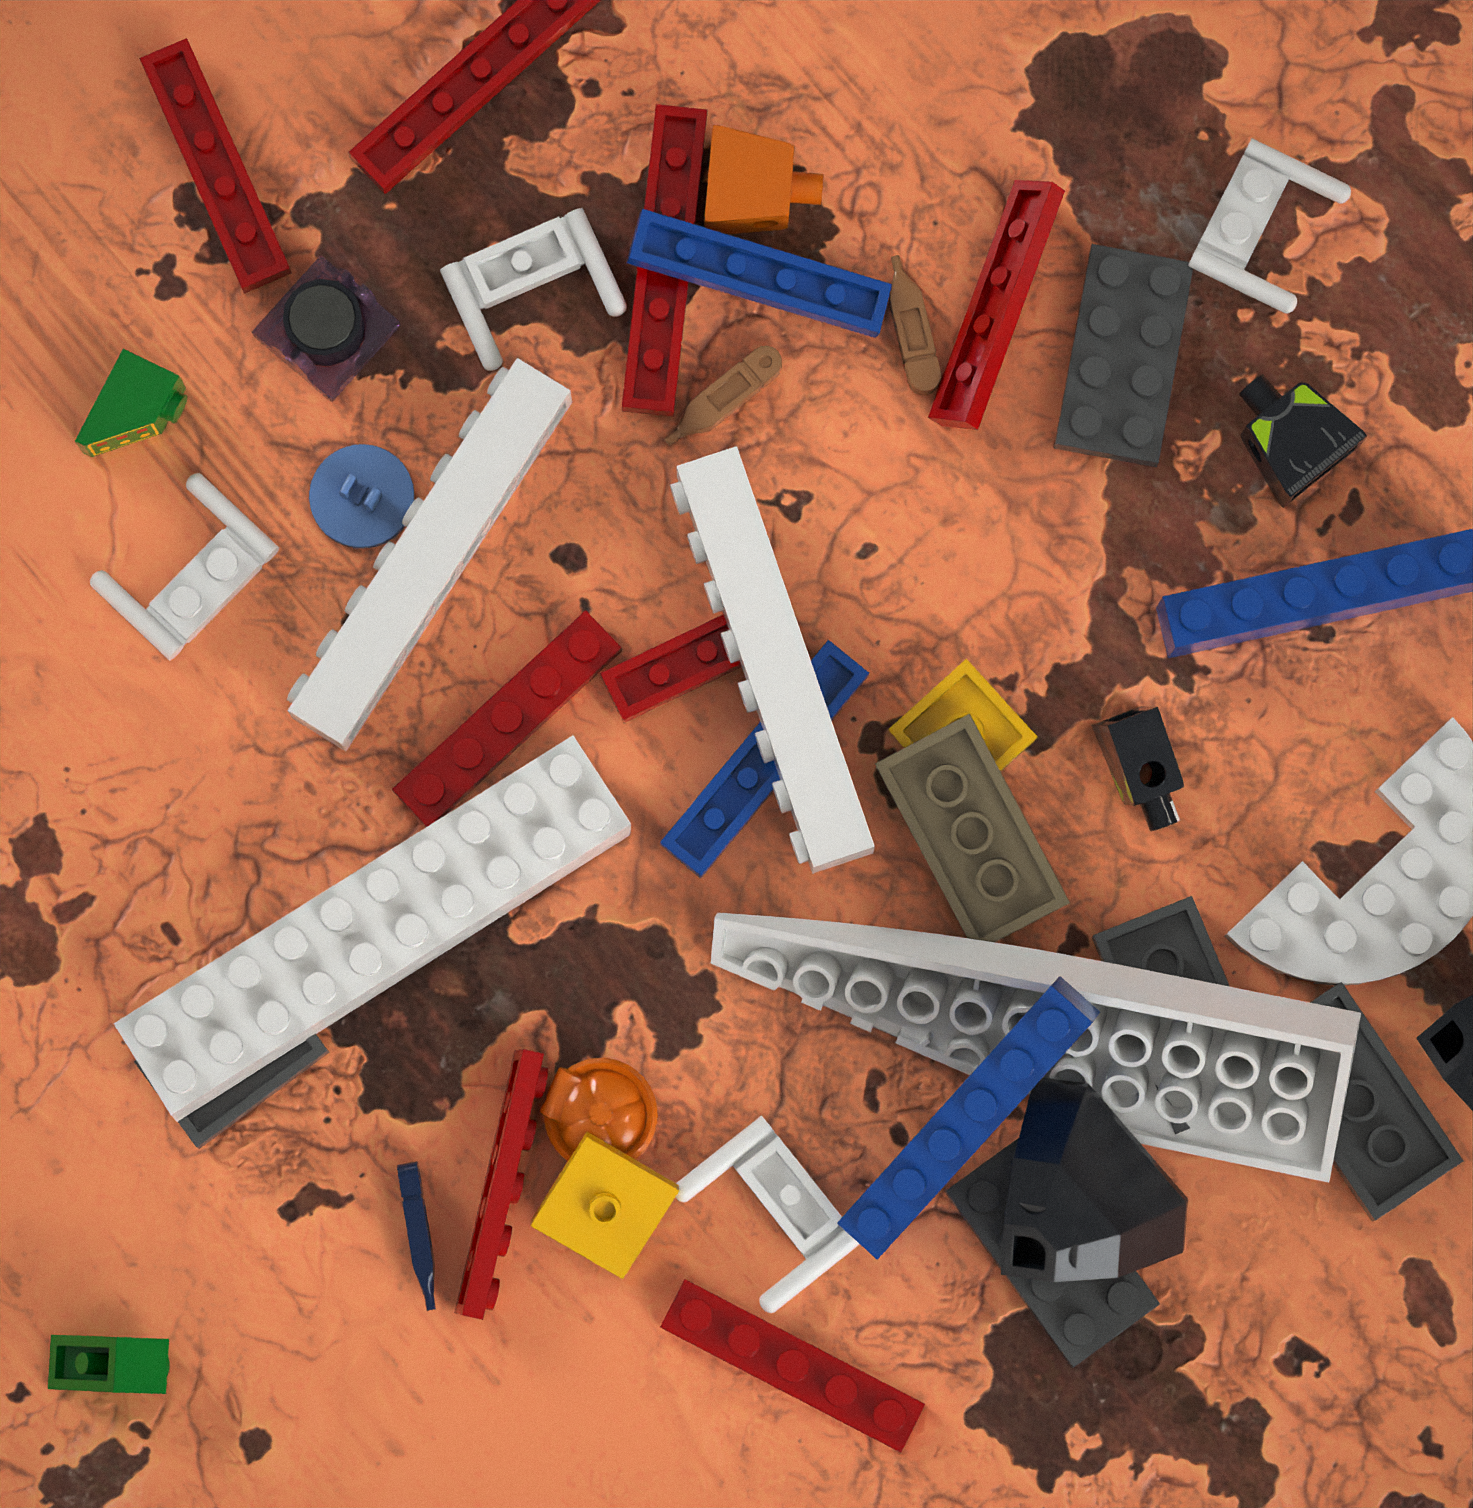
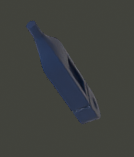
M417 1161L397 1165L401 1197L404 1200L402 1203L412 1264L425 1298L426 1310H435L433 1294L435 1261L425 1199H423L424 1193L420 1169Z

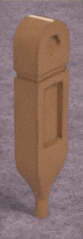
M896 255L891 257L894 274L889 295L890 311L903 364H905L904 369L908 384L915 393L929 395L939 386L941 370L938 358L935 356L936 350L922 293L918 286L904 272L900 256Z
M770 346L758 347L747 355L741 363H737L688 404L676 430L664 439L666 443L671 446L681 437L712 430L750 400L761 388L766 387L780 374L782 359L779 352Z

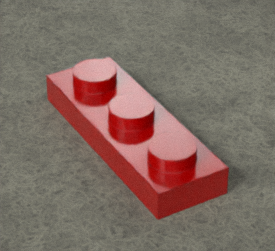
M724 614L600 673L623 723L742 667L740 660L730 663L721 638V633L729 630Z

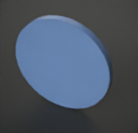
M365 444L347 446L329 455L317 468L309 490L311 512L320 529L329 538L341 545L361 549L382 545L397 536L405 527L402 524V520L413 503L415 496L410 474L403 463L389 451Z

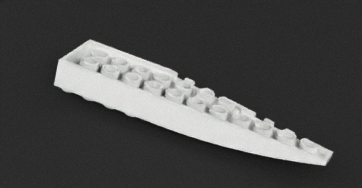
M717 913L715 916L711 964L773 991L781 987L803 998L801 1003L821 1011L822 1007L825 1006L851 1017L850 1024L870 1033L874 1027L897 1037L896 1044L968 1075L972 1074L1045 991L1061 976L1098 1009L1100 1014L1043 1078L1089 1083L1140 1144L1328 1183L1330 1181L1361 1018L1360 1012L1093 959L983 940L809 919ZM1170 1122H1186L1190 1129L1175 1134Z

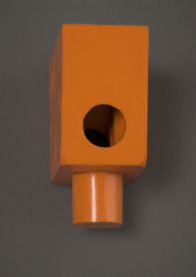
M713 125L704 227L724 234L784 230L788 228L790 203L821 205L824 174L793 171L795 146L791 143L721 125Z

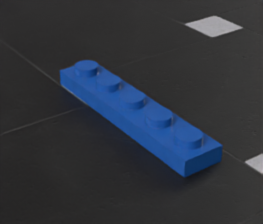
M642 209L639 214L626 262L874 338L880 333L892 287L890 283Z
M828 640L813 657L811 663L832 721L868 678L869 672ZM759 722L660 842V846L699 878L704 876L774 791L772 783L780 780L774 760L764 763L756 741L755 733L763 730L761 722Z

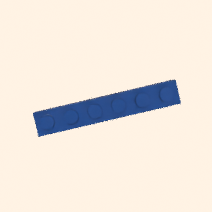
M1473 529L1163 596L1156 607L1167 656L1168 658L1473 592Z
M1059 976L837 1224L878 1260L1094 1022L1100 1011Z

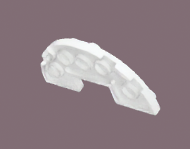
M1454 717L1442 726L1375 791L1411 828V831L1347 893L1339 899L1302 861L1224 937L1248 957L1274 972L1311 981L1314 984L1334 986L1340 982L1343 985H1359L1397 976L1420 965L1448 945L1473 916V741Z

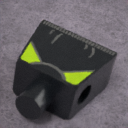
M1262 374L1239 393L1240 397L1257 416L1245 426L1240 435L1241 439L1278 503L1283 508L1358 449L1367 437L1360 427L1304 381H1301L1281 396Z
M1140 706L1093 724L1094 733L1122 802L1125 805L1132 806L1140 804L1150 831L1158 830L1180 821L1170 793L1183 788L1184 782L1158 707ZM1148 763L1152 770V777L1149 782L1143 784L1140 780V770L1144 764Z

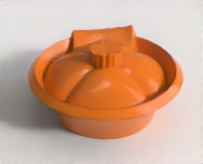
M611 1058L587 1059L572 1065L568 1069L559 1067L545 1101L539 1110L544 1116L545 1128L550 1142L567 1161L586 1132L591 1133L636 1160L649 1146L656 1130L658 1118L656 1099L646 1079L630 1065Z

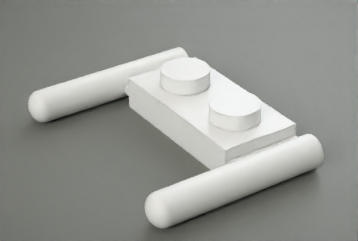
M1251 138L1188 266L1287 314L1295 309L1297 297L1244 269L1288 180L1298 183L1339 204L1345 203L1349 199L1351 188L1348 184Z
M583 208L575 209L562 218H554L466 256L460 262L450 263L440 269L484 369L488 371L498 369L502 365L503 359L481 312L483 308L488 309L581 268L580 266L586 264L607 313L610 316L617 317L622 315L627 309V304Z
M200 473L192 474L187 479L186 488L227 527L224 530L222 529L149 603L146 609L106 571H97L90 579L91 587L169 661L181 652L187 642L190 643L280 549Z
M761 1115L676 1183L679 1185V1192L675 1198L680 1202H687L730 1167L733 1166L782 1230L806 1258L805 1261L760 1296L759 1303L762 1309L768 1313H774L856 1248L859 1243L837 1224L842 1216Z

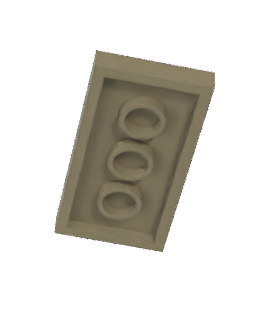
M970 713L875 763L967 938L997 942L1070 903Z

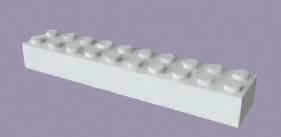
M572 735L113 1024L170 1115L178 1122L303 1043L310 1036L322 1031L630 836L631 823Z

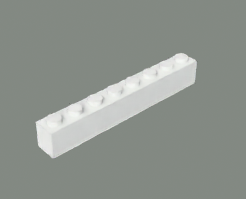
M516 358L509 370L502 367L494 376L487 390V394L492 396L481 413L474 410L466 419L459 432V437L463 439L461 445L453 457L445 454L438 462L430 478L435 483L425 500L417 497L413 501L402 520V524L407 528L396 544L389 541L383 547L373 565V568L378 570L377 574L367 588L360 585L355 590L344 610L349 614V617L339 632L333 629L328 632L316 652V656L321 660L310 677L303 673L297 679L288 694L287 701L292 704L287 711L291 717L345 752L572 404L571 390L519 358Z
M737 446L676 466L678 482L670 484L671 492L679 514L687 512L690 514L695 531L688 533L687 538L696 564L706 561L712 581L704 583V588L712 612L714 614L723 611L729 630L722 632L721 638L730 663L740 660L746 680L738 683L739 691L747 713L757 710L763 730L755 733L756 741L764 763L774 760L780 780L773 782L772 787L781 813L791 811L798 831L789 833L798 863L801 864L808 861L813 874L873 854L875 845Z

